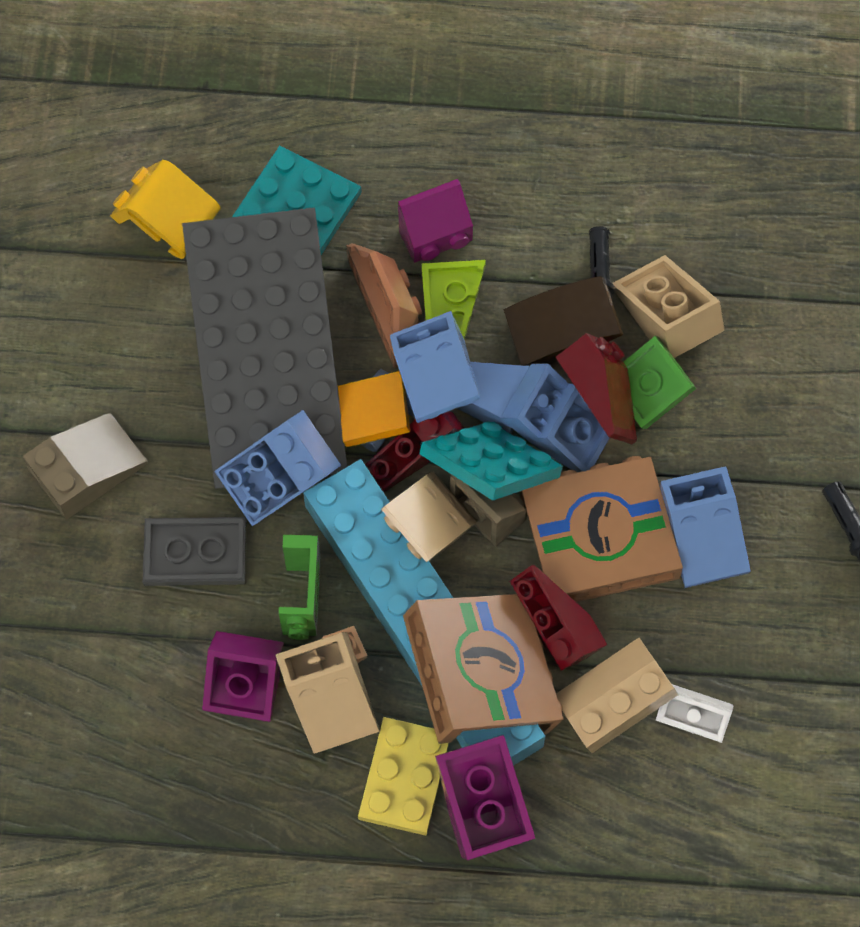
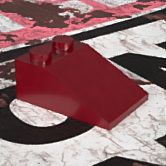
M586 333L556 356V359L607 436L633 445L637 441L628 368L622 361L625 356L616 343H609L603 337L597 338Z

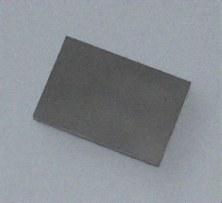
M246 517L145 518L144 586L246 584Z

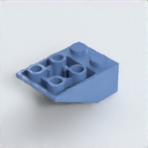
M451 311L390 335L394 356L417 423L435 418L442 413L466 406L480 399L465 340Z
M302 410L214 472L247 520L254 526L340 467L341 464L304 410Z
M726 466L661 481L659 487L683 566L681 577L684 587L688 588L750 573L751 570L736 496Z

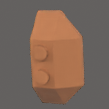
M351 243L346 245L347 260L394 368H397L398 365L394 356L390 335L418 324V315L422 314L419 301L416 296H410L407 289L410 287L408 276L404 269H398L394 259Z

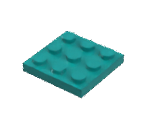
M279 145L232 217L315 208L320 252L322 255L361 195L362 187Z
M490 421L422 442L420 455L491 500H496L560 478L563 467L552 460L547 453L534 449L526 444L524 439L511 435L503 430L499 424Z

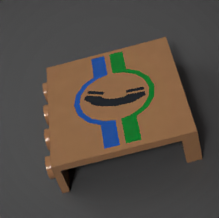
M632 456L619 464L609 465L608 463H600L592 466L587 471H564L561 473L560 478L520 491L519 497L525 504L542 572L575 602L680 579L683 566L651 457L641 458L640 456Z
M517 594L416 600L403 615L438 744L451 743L461 732L470 730L539 724L543 733L548 734L564 720L562 706L557 699L552 683V673L548 669L543 653V643L538 637L536 627Z

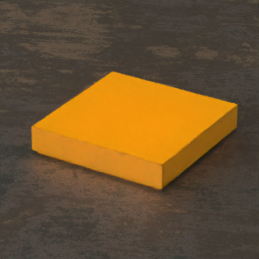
M400 371L338 386L342 439L346 447L410 432L406 389Z

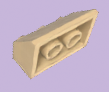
M637 638L556 693V696L561 703L562 711L586 748L591 753H594L678 696V693L641 639Z

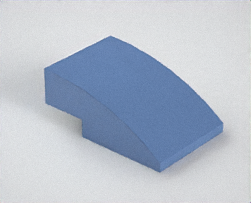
M549 364L530 365L500 417L538 449L576 472L590 470L595 465L610 438L574 384H569Z

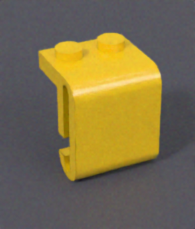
M161 160L148 168L142 166L131 179L134 183L132 188L128 192L124 190L113 202L116 208L110 217L118 224L130 219L156 242L160 241L161 238L171 246L168 252L177 258L183 259L186 256L182 223L213 220L221 210V207L216 200L174 164L167 160Z

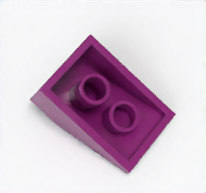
M504 735L435 756L451 824L463 859L470 860L535 839Z

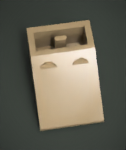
M434 472L425 475L381 509L386 515L384 520L387 525L396 533L400 531L408 540L407 547L416 558H423L426 562L447 549L477 523Z
M341 632L276 654L286 689L314 754L380 732L347 632Z

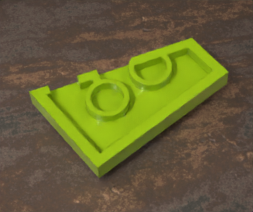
M486 260L422 263L425 321L451 311L465 340L485 270Z

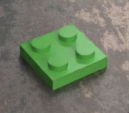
M654 336L623 362L628 368L634 419L642 429L646 430L696 389L659 337Z

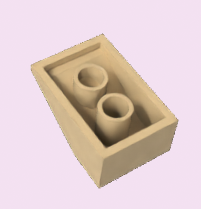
M666 255L613 282L615 293L650 340L654 336L659 337L674 358L724 331L720 301Z

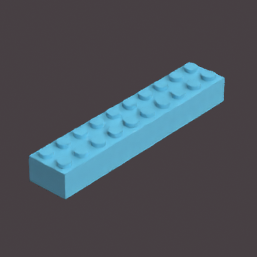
M360 459L303 492L305 507L422 685L403 615L416 600L453 598V596L429 561L426 562L423 558H416L408 549V540L400 531L398 533L394 532L384 520L386 515L381 509L389 503V500ZM537 724L463 731L456 739L463 748L504 735L514 766L544 747L545 734Z

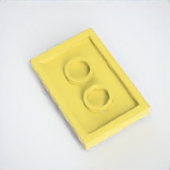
M383 717L358 820L427 836L441 779L435 756L447 753L449 743L438 744L434 728Z

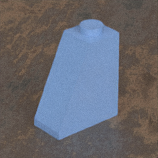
M471 362L480 399L457 409L482 422H495L503 430L511 434L514 429L500 417L530 366Z

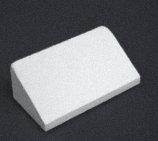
M673 685L678 696L659 708L656 721L722 743L733 711V705Z

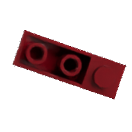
M451 410L419 423L415 419L409 425V433L396 436L365 464L383 493L431 462L420 455L422 442L464 429V426Z
M531 565L509 581L561 671L587 659L607 645L590 614L535 565Z

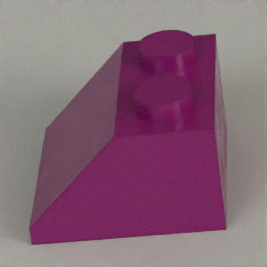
M458 179L398 201L399 233L414 263L421 260H432L441 252L449 249L457 250L463 248L473 240V224Z
M216 631L208 648L202 710L270 722L281 674L276 654L283 652L284 642Z

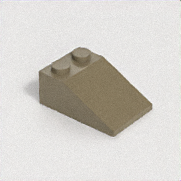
M111 413L51 436L23 455L29 472L66 520L148 464L147 459Z

